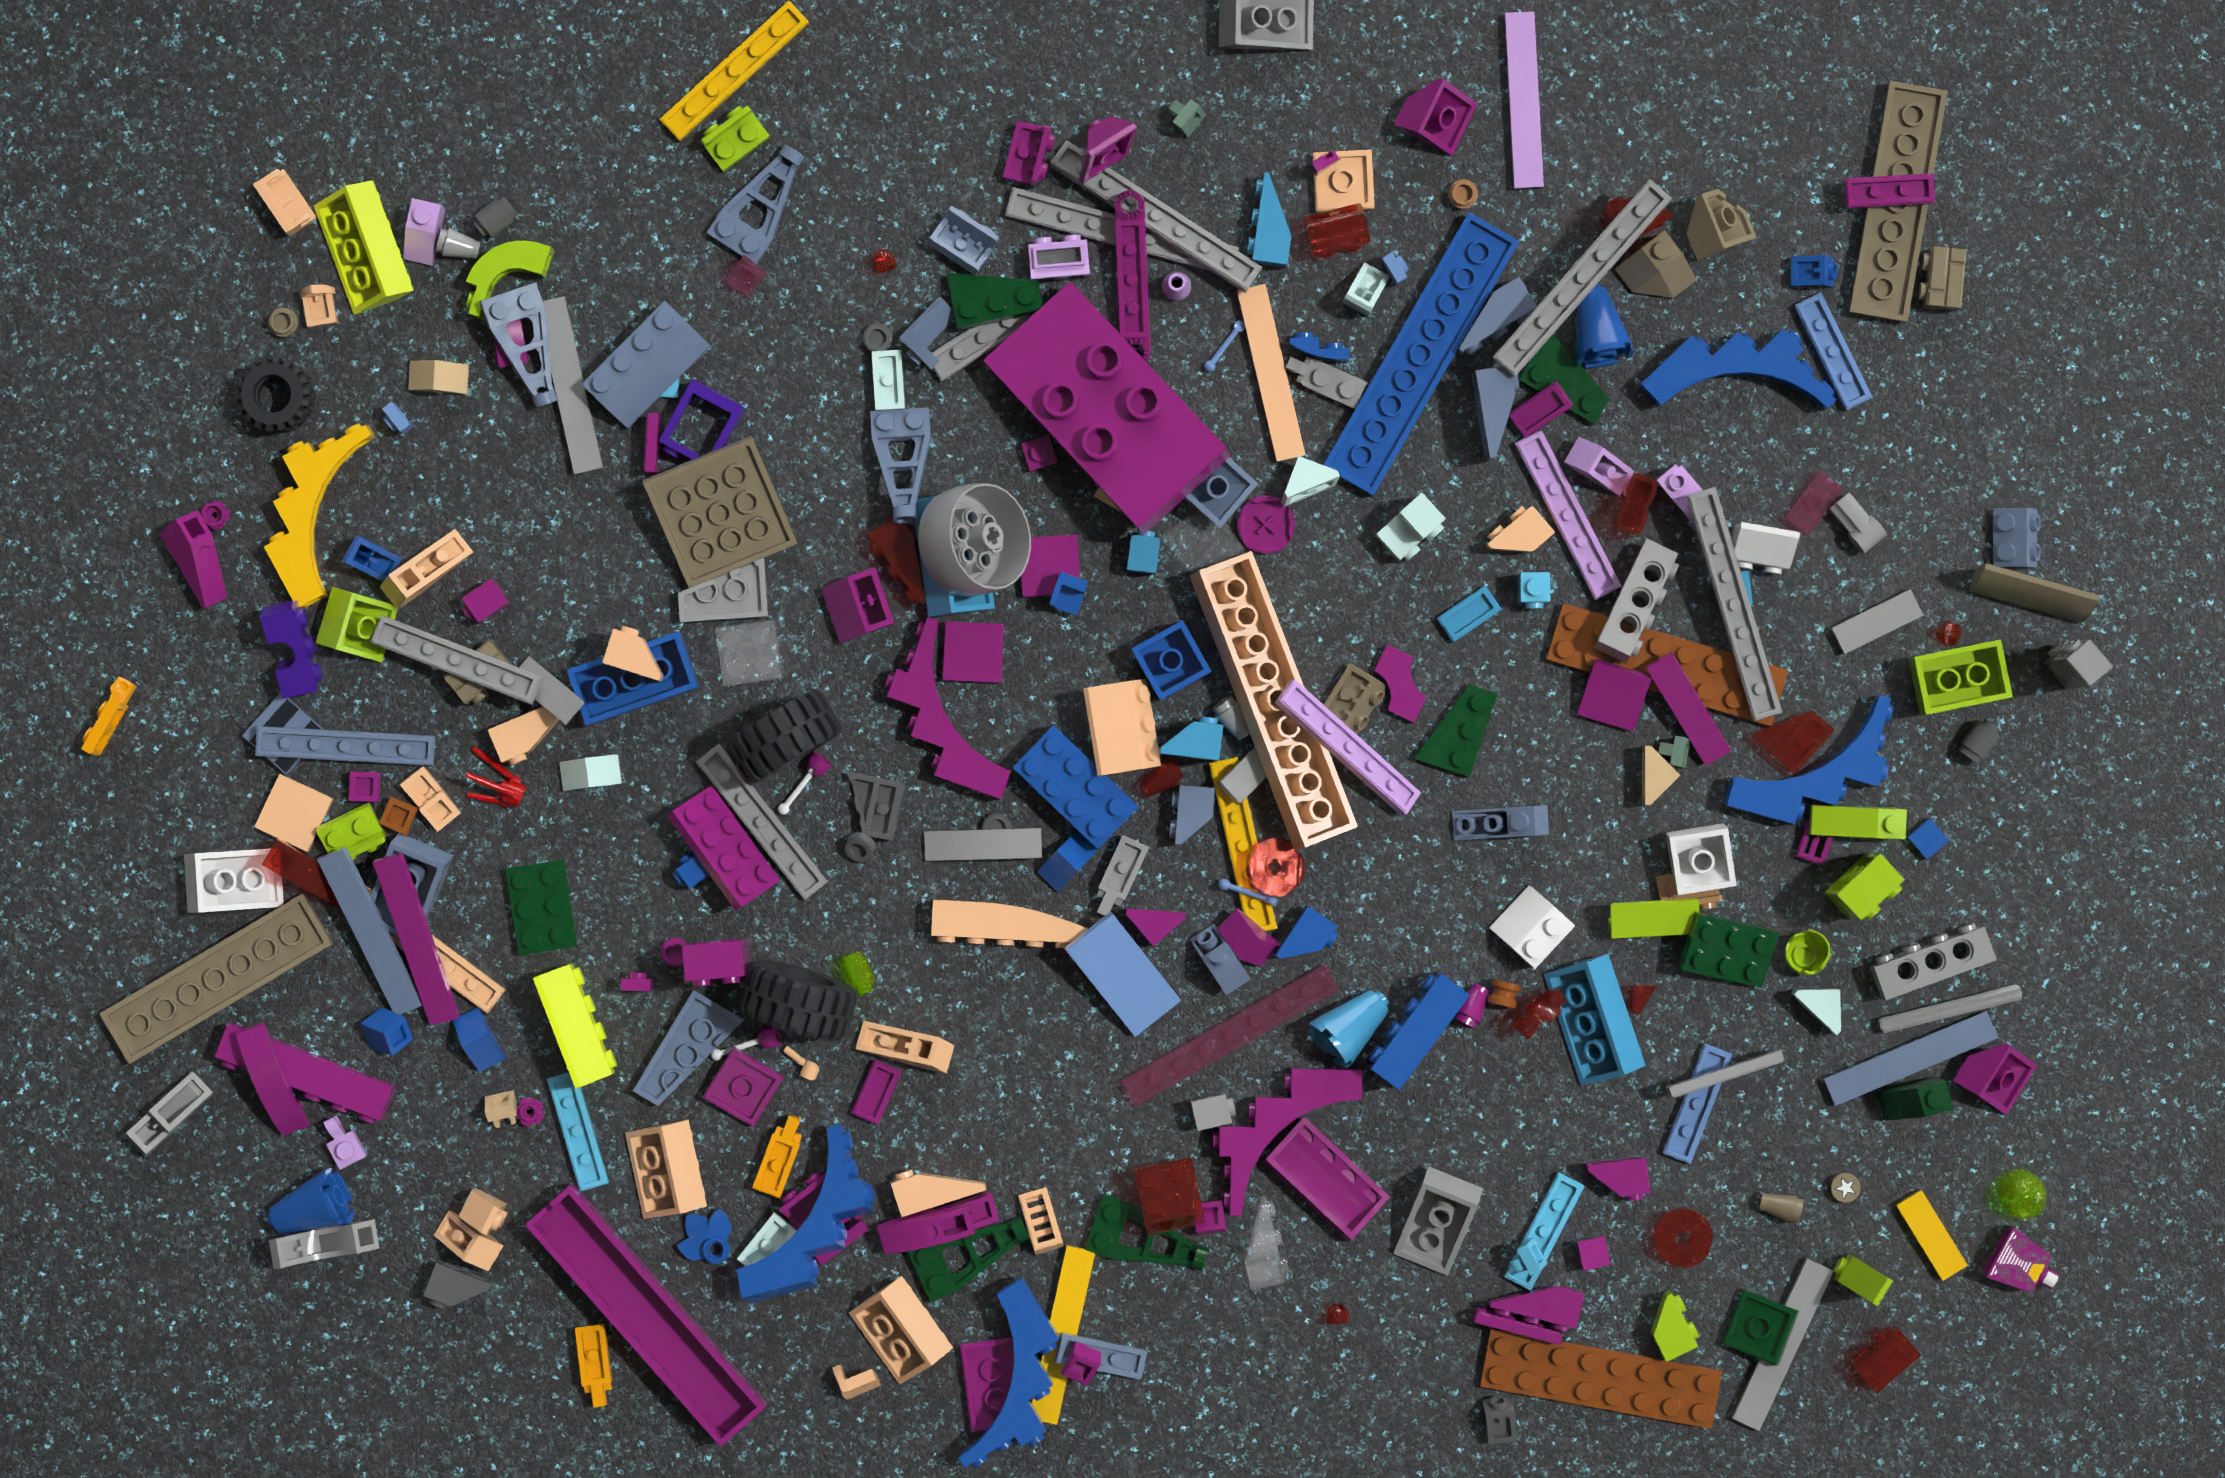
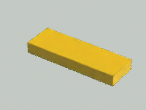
M1922 1190L1916 1191L1895 1204L1942 1281L1968 1266Z

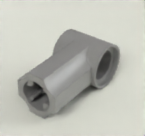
M1850 492L1829 508L1836 519L1847 530V535L1851 542L1863 554L1887 536L1881 524L1872 515H1868Z

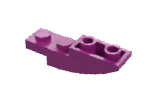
M990 1191L935 1210L929 1208L879 1224L876 1228L883 1253L891 1254L954 1241L975 1234L974 1229L997 1222L999 1218L993 1196Z

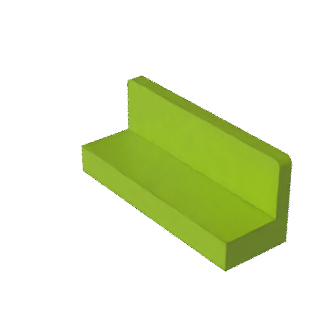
M1694 898L1611 903L1610 918H1608L1610 936L1613 939L1689 934L1695 911L1700 912L1699 900Z

